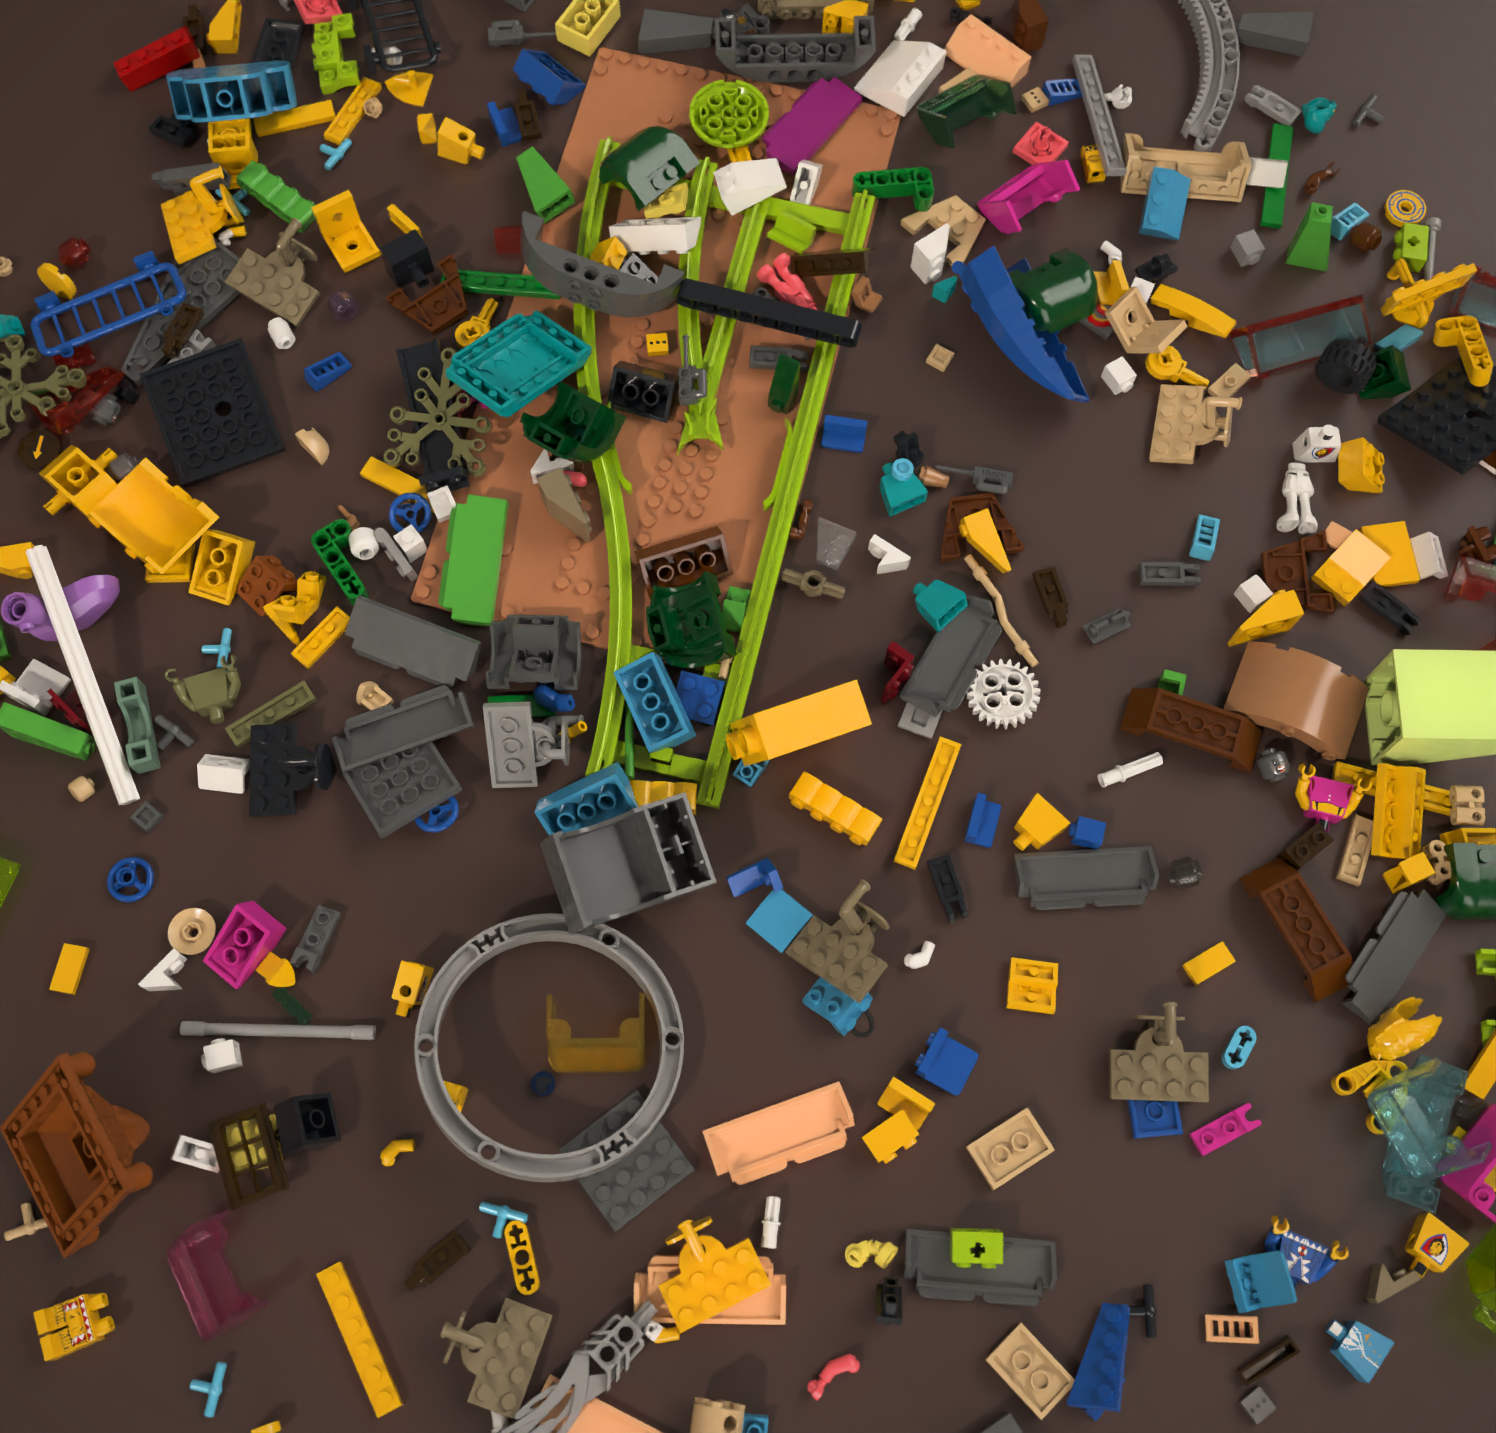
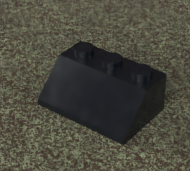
M620 360L613 367L607 403L610 402L613 409L667 423L677 398L679 377Z

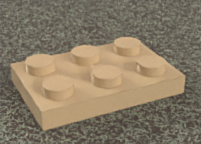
M1028 1108L966 1146L967 1151L992 1190H995L1055 1151Z
M1021 1322L985 1358L986 1362L1040 1420L1064 1397L1075 1381Z

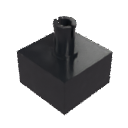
M416 229L379 248L386 271L397 288L402 289L413 282L417 284L418 288H424L429 284V279L426 275L435 270L428 246Z
M331 1093L293 1096L273 1106L278 1125L275 1135L280 1134V1136L276 1137V1140L282 1143L284 1155L320 1150L341 1141Z

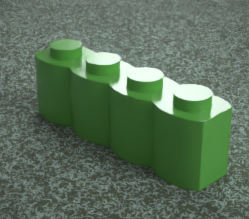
M251 161L236 176L238 185L289 224L292 218L298 219L302 224V228L297 231L303 233L316 220L311 209L315 204L309 199L302 198L295 188L284 185V181L278 175L274 176L268 173V169L262 163Z

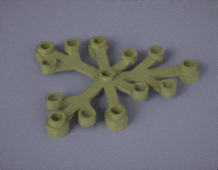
M20 335L7 337L5 344L11 352L12 360L6 354L0 353V368L7 367L12 370V380L9 381L0 376V386L3 387L0 389V436H7L11 431L7 424L6 408L11 401L12 410L10 415L15 422H21L26 418V414L22 409V399L36 406L42 415L51 417L57 412V405L51 397L39 398L30 392L48 390L55 394L60 402H68L72 396L67 388L61 387L71 385L75 388H83L87 382V377L83 370L77 368L69 371L67 366L60 365L47 380L25 384L22 382L21 369L29 362H37L40 359V355L35 348H30L21 357V353L25 350V343Z
M445 348L440 356L444 363L440 387L433 379L432 373L428 368L422 367L417 373L418 377L423 382H426L438 398L437 408L430 400L428 392L420 388L415 391L414 396L417 401L425 406L430 414L409 412L401 406H396L390 411V419L397 425H403L407 421L428 424L415 434L400 432L395 428L390 429L387 434L388 439L394 443L400 441L404 443L396 449L386 450L383 458L389 466L397 467L402 463V455L410 450L405 460L410 466H417L420 463L419 450L421 440L434 430L444 431L453 443L452 458L448 460V467L452 468L453 461H458V466L462 467V455L468 463V471L475 477H481L486 472V464L481 459L475 458L468 449L481 453L486 449V443L480 438H476L473 441L460 439L451 426L474 428L479 434L486 435L492 430V422L486 416H479L476 419L452 417L461 409L469 407L471 399L467 394L461 393L457 396V401L447 408L448 401L463 389L456 384L450 387L451 380L446 377V369L450 367L452 357L446 359V354L452 353L453 357L457 352L453 348ZM427 371L428 376L422 378V373ZM424 392L425 397L423 399H419V394ZM463 397L467 398V402L465 404H461L460 402ZM401 411L400 417L395 418V413ZM443 416L442 422L437 423V418ZM485 421V426L480 428L479 422ZM394 432L398 433V437L396 439H392V434ZM478 442H482V447L480 449H476V444ZM394 453L395 458L393 460H389V455ZM416 456L415 462L410 463V457ZM475 463L479 464V468L477 470H473V465Z

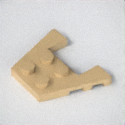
M955 195L932 205L930 210L926 212L918 211L903 218L901 226L912 235H915L927 223L936 230L948 223L950 225L948 239L957 246L946 256L945 261L952 266L955 261L965 262L986 219Z

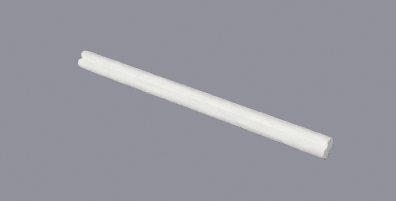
M43 545L34 546L32 549H27L25 553L119 806L138 801L140 799L48 549L46 546L43 547Z

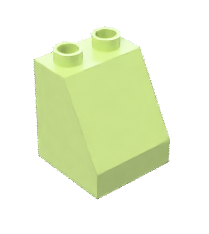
M1393 649L1362 681L1369 689L1365 700L1371 766H1377L1378 763L1407 766L1496 754V651Z

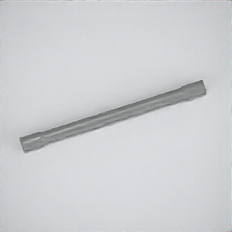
M182 1021L180 1034L181 1036L229 1035L375 1040L376 1026L239 1024Z

